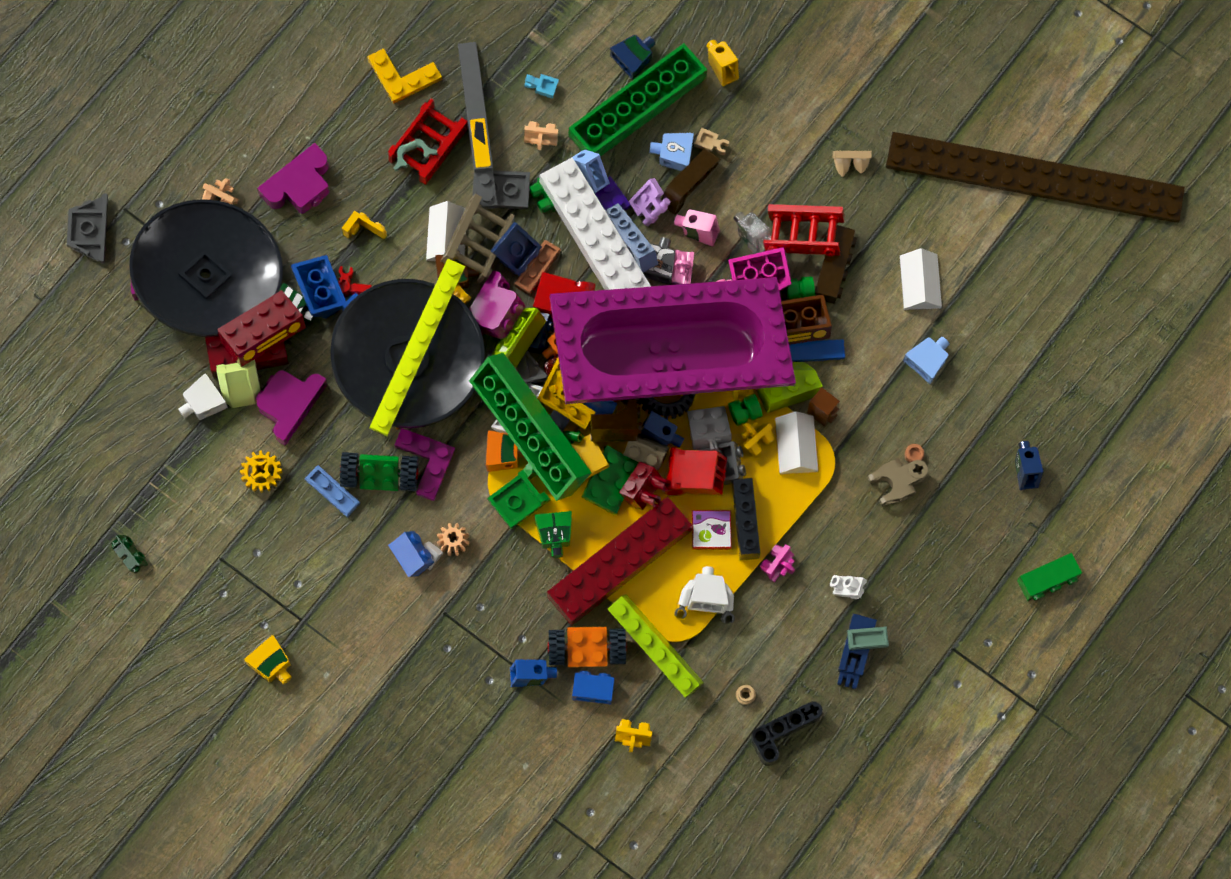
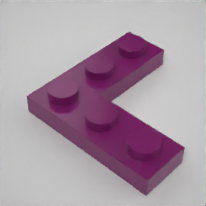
M401 428L394 445L395 448L429 460L416 495L434 501L455 452V447Z

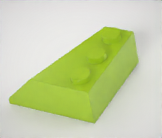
M792 362L796 380L794 386L756 389L766 412L769 413L813 398L823 387L815 369L805 362Z

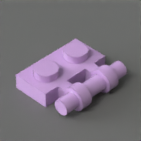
M655 178L649 179L629 200L637 216H645L643 220L645 226L654 223L658 216L668 209L667 206L670 204L668 198H664L661 201L660 197L664 192ZM652 205L655 207L653 211L650 208Z

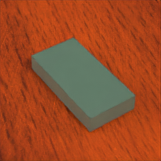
M887 627L847 630L849 651L889 646Z

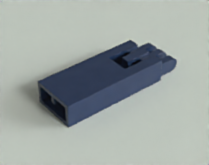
M853 613L849 630L875 628L877 620ZM848 636L846 637L838 668L840 674L837 684L841 685L843 678H845V687H849L850 680L854 681L852 689H856L859 677L862 678L869 649L849 651ZM850 653H854V655H859L856 667L855 663L857 659L854 658L851 659L850 666L848 665Z

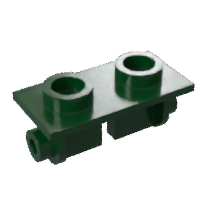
M115 536L117 539L111 543L113 545L112 549L120 558L127 555L123 563L130 572L135 574L140 571L139 566H148L144 554L134 547V542L129 536Z

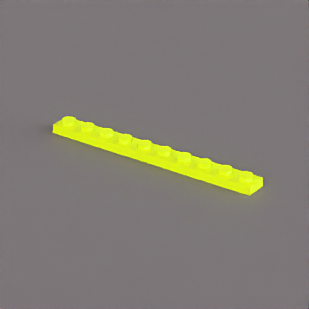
M447 259L369 429L388 436L465 269L464 265Z

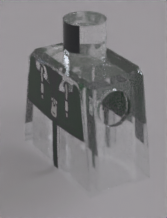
M738 212L733 219L737 223L740 238L754 254L765 252L763 241L771 240L770 228L753 212L746 216L743 212Z

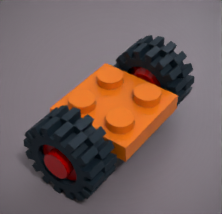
M567 627V643H565L564 630H549V665H565V649L568 651V667L607 666V651L609 649L610 664H626L625 629H609V643H607V627Z

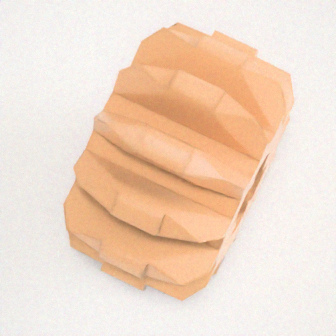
M449 523L448 529L445 527L441 528L442 533L437 534V538L440 539L437 541V545L442 546L441 552L448 550L447 554L451 556L452 551H455V555L458 556V550L466 551L464 546H469V541L466 540L469 538V533H465V527L459 529V524L456 523L455 527L452 528L451 523ZM452 537H456L454 543L450 542V538L452 539Z

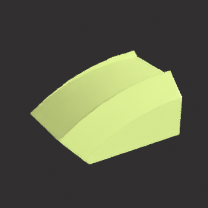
M255 359L243 367L238 363L216 365L222 397L226 404L236 408L257 403L256 397L261 388Z

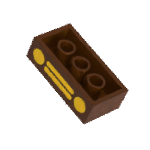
M824 295L781 301L789 345L830 338L832 325Z

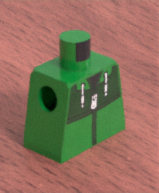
M572 511L535 515V524L542 548H551L552 558L563 557L562 547L570 546Z

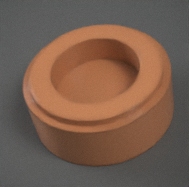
M911 444L906 448L905 459L909 463L915 460H923L924 449L920 445Z

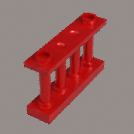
M432 98L421 106L418 116L397 144L392 145L388 151L389 162L393 164L396 158H398V148L401 145L414 141L415 139L412 137L418 129L440 143V147L437 149L438 155H431L426 165L420 164L406 154L403 156L404 161L408 165L419 171V180L425 185L468 129V121L461 117L458 122H453L434 110L435 105ZM430 115L449 127L451 132L448 136H442L423 124V122ZM416 148L417 150L424 153V150L422 148Z
M768 205L769 219L774 222L771 240L763 241L765 251L784 247L786 253L840 255L839 242H835L837 223H844L843 207ZM782 221H792L790 241L779 240ZM800 222H811L808 241H797ZM819 222L829 223L827 242H816Z

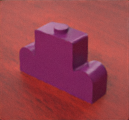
M316 143L312 144L257 188L259 196L272 209H280L284 206L285 199H288L300 214H304L313 206H318L322 199L329 194L328 184L320 176L326 173L329 168L326 154Z

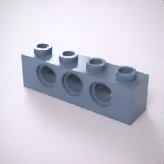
M619 203L606 209L605 212L641 271L645 272L658 265L654 248Z

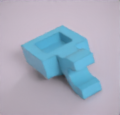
M527 74L524 87L536 88L535 93L553 99L559 79L541 74L539 79Z

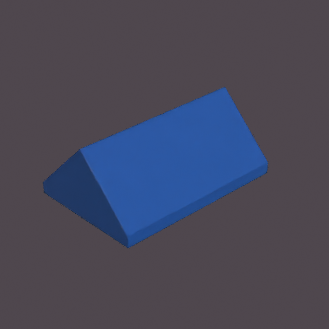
M327 255L291 265L311 316L328 318L342 309V305L346 300Z

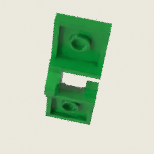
M529 463L518 473V476L487 498L488 502L510 529H513L550 501L545 491L540 494L530 482L537 474Z

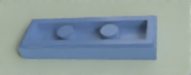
M319 465L305 478L306 482L346 517L360 505V502L344 487H341Z

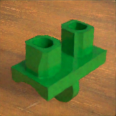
M539 177L537 178V183L529 187V191L533 198L543 195L544 199L537 202L541 213L549 210L553 213L556 209L540 184Z

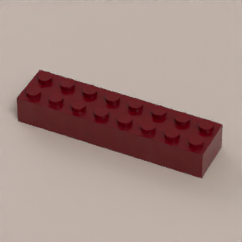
M668 496L658 504L657 508L653 507L547 591V598L571 627L692 531L693 525Z

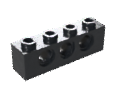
M734 479L732 482V494L739 560L759 559L760 544L753 479Z

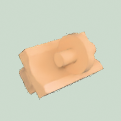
M530 121L524 129V143L537 144V150H541L542 145L557 146L558 129H556L555 124L549 123L546 125V128L539 127L537 122Z
M228 178L215 182L219 189L210 184H204L203 189H205L202 199L215 200L216 196L222 198L221 202L232 205L238 203V198L226 193V191L232 193L234 190L233 187L229 186L230 180Z

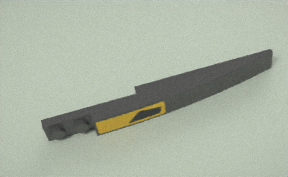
M476 42L458 44L476 192L477 195L482 197L479 203L482 208H497Z

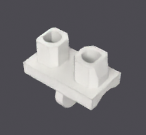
M834 575L830 586L834 588L833 594L835 596L859 599L864 593L863 586L867 580L861 577Z

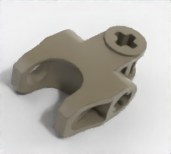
M895 459L870 474L868 481L870 484L878 481H886L890 484L892 491L880 498L881 506L900 503L916 494L913 486L924 481L928 468L925 462L921 460H915L902 466L900 460ZM914 469L921 471L920 475L917 472L914 473Z

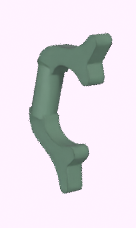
M415 139L410 143L401 145L397 150L398 160L394 170L397 172L402 167H408V164L403 159L407 151L417 147L422 148L425 159H428L431 155H438L437 150L429 148L420 139Z

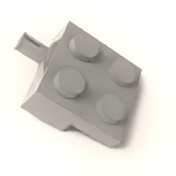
M725 406L687 411L693 450L710 446V451H714V449L719 451L718 444L731 442V431Z

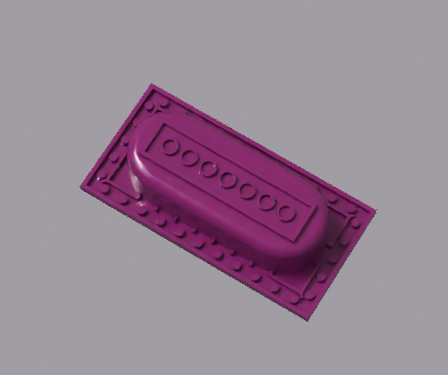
M777 277L556 293L549 296L565 404L794 386L796 383Z

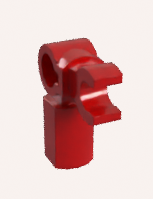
M340 266L338 283L344 297H348L350 294L354 295L355 293L359 295L372 287V285L353 283L352 285L350 279L354 274L353 268L350 267L348 273H343V266Z

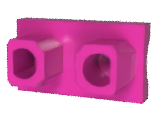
M786 544L784 547L775 545L771 550V555L775 557V560L771 562L766 559L760 566L762 571L774 583L780 575L784 577L787 572L790 574L795 572V569L792 567L795 562L792 559L794 554L790 550L791 547Z

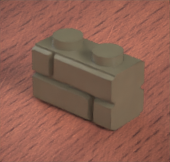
M638 434L637 441H628L623 455L659 470L664 463L669 447Z

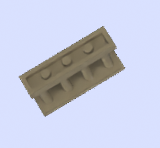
M475 193L465 208L441 262L446 263L447 259L467 265L480 273L477 282L480 283L491 275L493 269L490 267L496 256L487 248L467 238V235H465L466 230L472 229L495 242L494 247L513 224L512 220L515 215L511 214L506 220L482 208L481 204H479L482 197ZM478 213L501 226L499 234L496 235L476 224L472 219L473 215ZM464 244L487 257L484 266L460 254V251L457 250L459 245Z

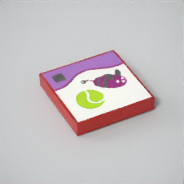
M692 510V550H731V510Z

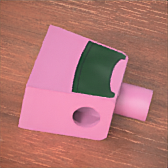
M688 210L686 217L677 214L674 225L683 228L686 237L714 246L720 231L716 215Z

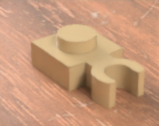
M701 128L694 146L702 150L706 148L710 152L716 149L718 154L725 155L726 150L721 149L720 146L728 147L729 141L725 139L718 140L719 134Z

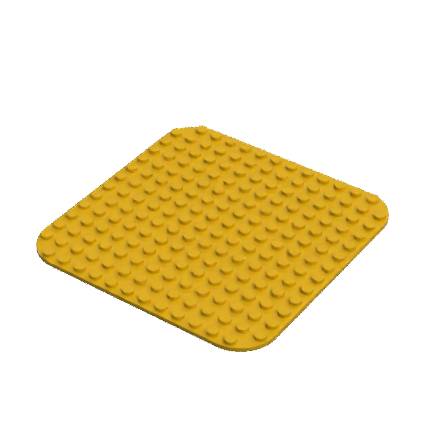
M753 389V394L756 395L760 403L763 416L755 420L748 419L747 423L752 425L756 422L759 427L770 423L773 427L771 431L775 436V439L768 445L762 439L757 441L762 450L756 456H752L747 450H743L744 456L740 458L741 465L743 464L746 469V476H743V479H753L760 544L759 559L739 560L732 484L724 485L722 495L686 493L679 496H668L691 524L692 510H731V550H692L691 531L607 598L610 602L614 603L621 596L627 595L668 642H682L695 637L717 614L714 612L687 610L688 606H686V617L682 619L684 615L683 610H679L675 617L674 611L680 606L678 603L682 589L689 580L694 579L696 574H702L703 567L710 566L714 568V575L722 576L724 582L734 594L824 490L833 476L835 469L833 449L828 440L816 429L818 472L779 473L775 418L792 413L793 411L788 407H784L767 413L756 389ZM733 391L695 394L693 404L688 411L725 406L731 431V441L740 445L748 438H743L741 435L745 432L744 424L736 426L730 414L728 403L734 401ZM683 395L653 398L667 404L678 401ZM612 400L618 403L617 413L626 408L620 400ZM546 404L543 406L549 415L554 411ZM637 404V407H640V419H638V422H641V425H643L649 415V410L644 411L642 409L643 404ZM685 411L681 417L677 415L676 419H672L671 416L668 417V421L678 426L675 433L684 437V441L680 448L672 444L668 445L669 450L664 463L657 470L664 479L667 478L669 472L670 448L675 447L684 451L693 450L687 412ZM590 425L586 430L582 427L578 429L584 437L590 434ZM596 441L601 452L608 445L624 453L628 441ZM519 458L518 468L489 472L488 491L490 496L518 476V473L524 469L528 461L525 458ZM536 475L530 482L540 494L545 491L550 501L519 523L518 526L541 544L535 524V515L572 511L570 546L562 547L563 557L558 559L570 569L575 570L653 507L647 504L641 510L629 505L624 499L618 513L614 515L581 497L590 478L586 479L572 496L556 501L539 476ZM658 488L654 495L661 497V501L667 497L664 491Z

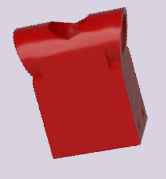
M542 272L533 308H537L542 313L550 314L552 317L550 294L594 291L596 285L591 282H576Z
M671 447L669 472L666 479L670 480L672 485L671 488H668L669 491L664 492V494L667 496H679L686 493L722 495L727 457L718 451H684Z

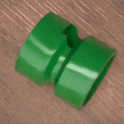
M813 276L802 277L801 280L791 278V285L786 287L787 300L815 296Z
M755 394L744 397L743 401L738 399L728 403L730 414L736 426L747 423L748 419L755 420L763 416L760 403Z

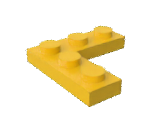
M384 48L367 56L369 63L393 104L442 80V76L434 62L400 78Z
M557 358L537 399L586 430L590 425L591 414L596 412L582 403L565 404L559 358Z

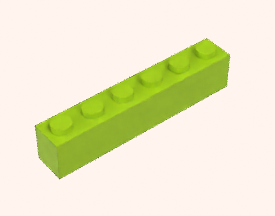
M627 595L621 596L608 608L610 613L685 698L694 693L704 683Z

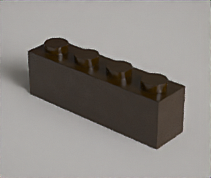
M836 226L835 242H839L840 255H825L815 289V296L824 295L825 302L835 304L836 299L841 298L843 288L840 287L841 281L845 282L848 273L845 270L846 264L850 265L853 255L849 253L850 248H855L857 237L854 236V229Z

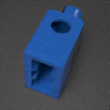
M517 659L510 667L511 687L543 685L547 678H557V667H547L546 660Z

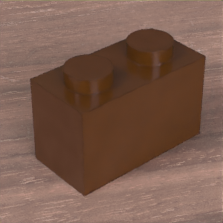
M821 387L811 399L807 414L814 416V419L825 427L828 422L832 423L838 416L840 401Z

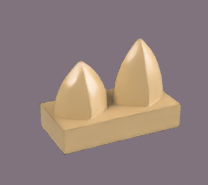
M833 151L835 167L841 177H844L848 172L851 158H853V164L857 171L863 173L872 157V151Z

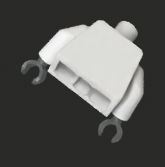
M703 567L702 574H696L695 578L689 580L682 589L678 603L680 606L675 609L674 615L676 617L677 612L683 610L684 615L682 619H684L687 615L685 607L688 606L687 610L723 613L721 615L723 623H726V616L729 615L730 623H733L735 617L731 611L733 610L734 594L724 582L722 576L714 575L713 567Z

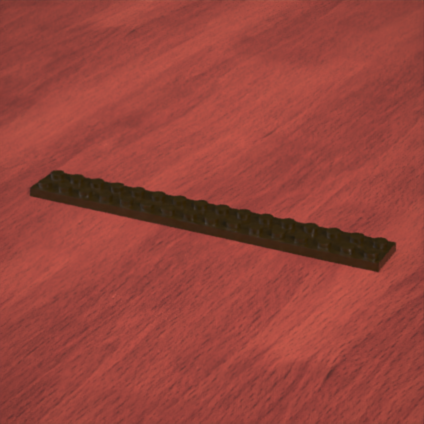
M892 132L885 167L1179 223L1185 189L1184 186L898 132Z

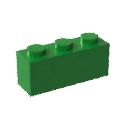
M1069 553L1019 576L1017 582L1027 601L1031 599L1037 601L1045 596L1044 593L1049 591L1055 593L1062 589L1061 586L1064 584L1072 585L1078 582L1082 571L1073 554Z

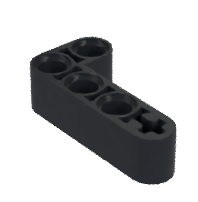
M809 702L753 731L751 743L764 765L771 766L775 764L779 757V751L774 742L820 719L823 711L820 703ZM810 708H811L813 711L817 710V713H816L815 716H814L813 713L807 715V714L809 713V711H810ZM796 716L800 719L801 723L794 725L790 718ZM780 725L783 728V732L775 733L773 726ZM763 734L766 740L759 742L755 739V735ZM771 751L774 753L775 758L771 760L766 759L764 753Z

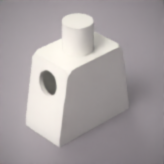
M205 373L183 393L187 403L178 408L184 418L194 412L197 418L202 420L228 407L226 401Z

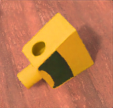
M273 635L244 659L250 668L268 682L278 678L284 685L292 678L286 671L291 663Z

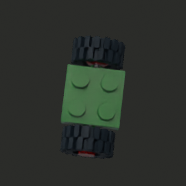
M343 452L340 463V486L356 488L359 475L360 489L398 491L400 477V490L416 491L419 466L418 456H402L401 469H399V456L360 454L359 458V453Z

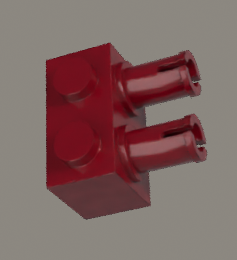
M639 462L619 493L629 505L643 510L647 504L657 508L658 504L661 503V497L654 495L655 491L658 488L668 492V488H671L672 484L670 480L662 478L654 467Z

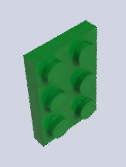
M607 445L604 447L602 454L609 467L590 477L581 497L616 515L624 500L619 492L639 462L624 456L623 453Z

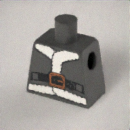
M662 237L658 245L651 244L655 250L658 265L643 272L647 279L671 285L675 250L669 249L671 240Z

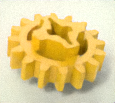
M260 450L259 455L252 452V458L245 457L247 463H241L244 469L240 470V474L244 475L241 479L242 482H246L247 488L252 486L253 492L258 488L263 493L264 488L271 491V485L277 487L275 481H281V476L278 474H282L283 471L279 468L281 463L280 461L276 462L277 457L275 455L270 457V452L263 455L262 450ZM250 467H251V468H252V473L250 474V477H249V469H250ZM272 467H274L273 476L270 474ZM258 470H261V471L264 470L265 473H263V474H262L261 472L258 473Z

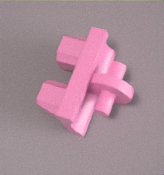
M675 251L672 284H691L694 252Z

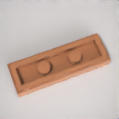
M544 240L538 256L531 260L526 271L519 276L514 284L516 288L528 295H531L539 284L542 272L546 273L561 252L560 248L547 240Z

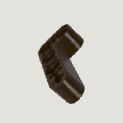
M706 148L696 156L666 187L661 201L664 198L670 200L667 210L673 215L678 214L686 198L716 169L721 159Z

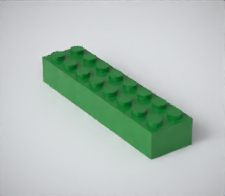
M683 43L571 125L568 129V136L581 151L588 150L599 154L601 157L704 81L707 77V68Z
M500 353L487 357L469 382L555 500L558 501L572 496L592 472L506 355Z

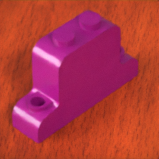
M492 271L469 310L475 317L482 335L486 334L503 339L512 330L520 314L523 312L525 304L514 291L509 290L510 284L497 271Z
M278 371L275 375L269 377L266 388L258 393L256 400L259 412L276 423L272 432L279 443L284 446L287 445L327 387L326 378L319 374H313L305 382H302L286 371Z

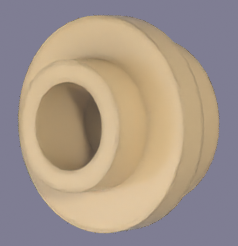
M742 685L737 689L736 699L739 703L748 705L755 700L756 693L751 686ZM747 692L749 697L743 698L742 693Z

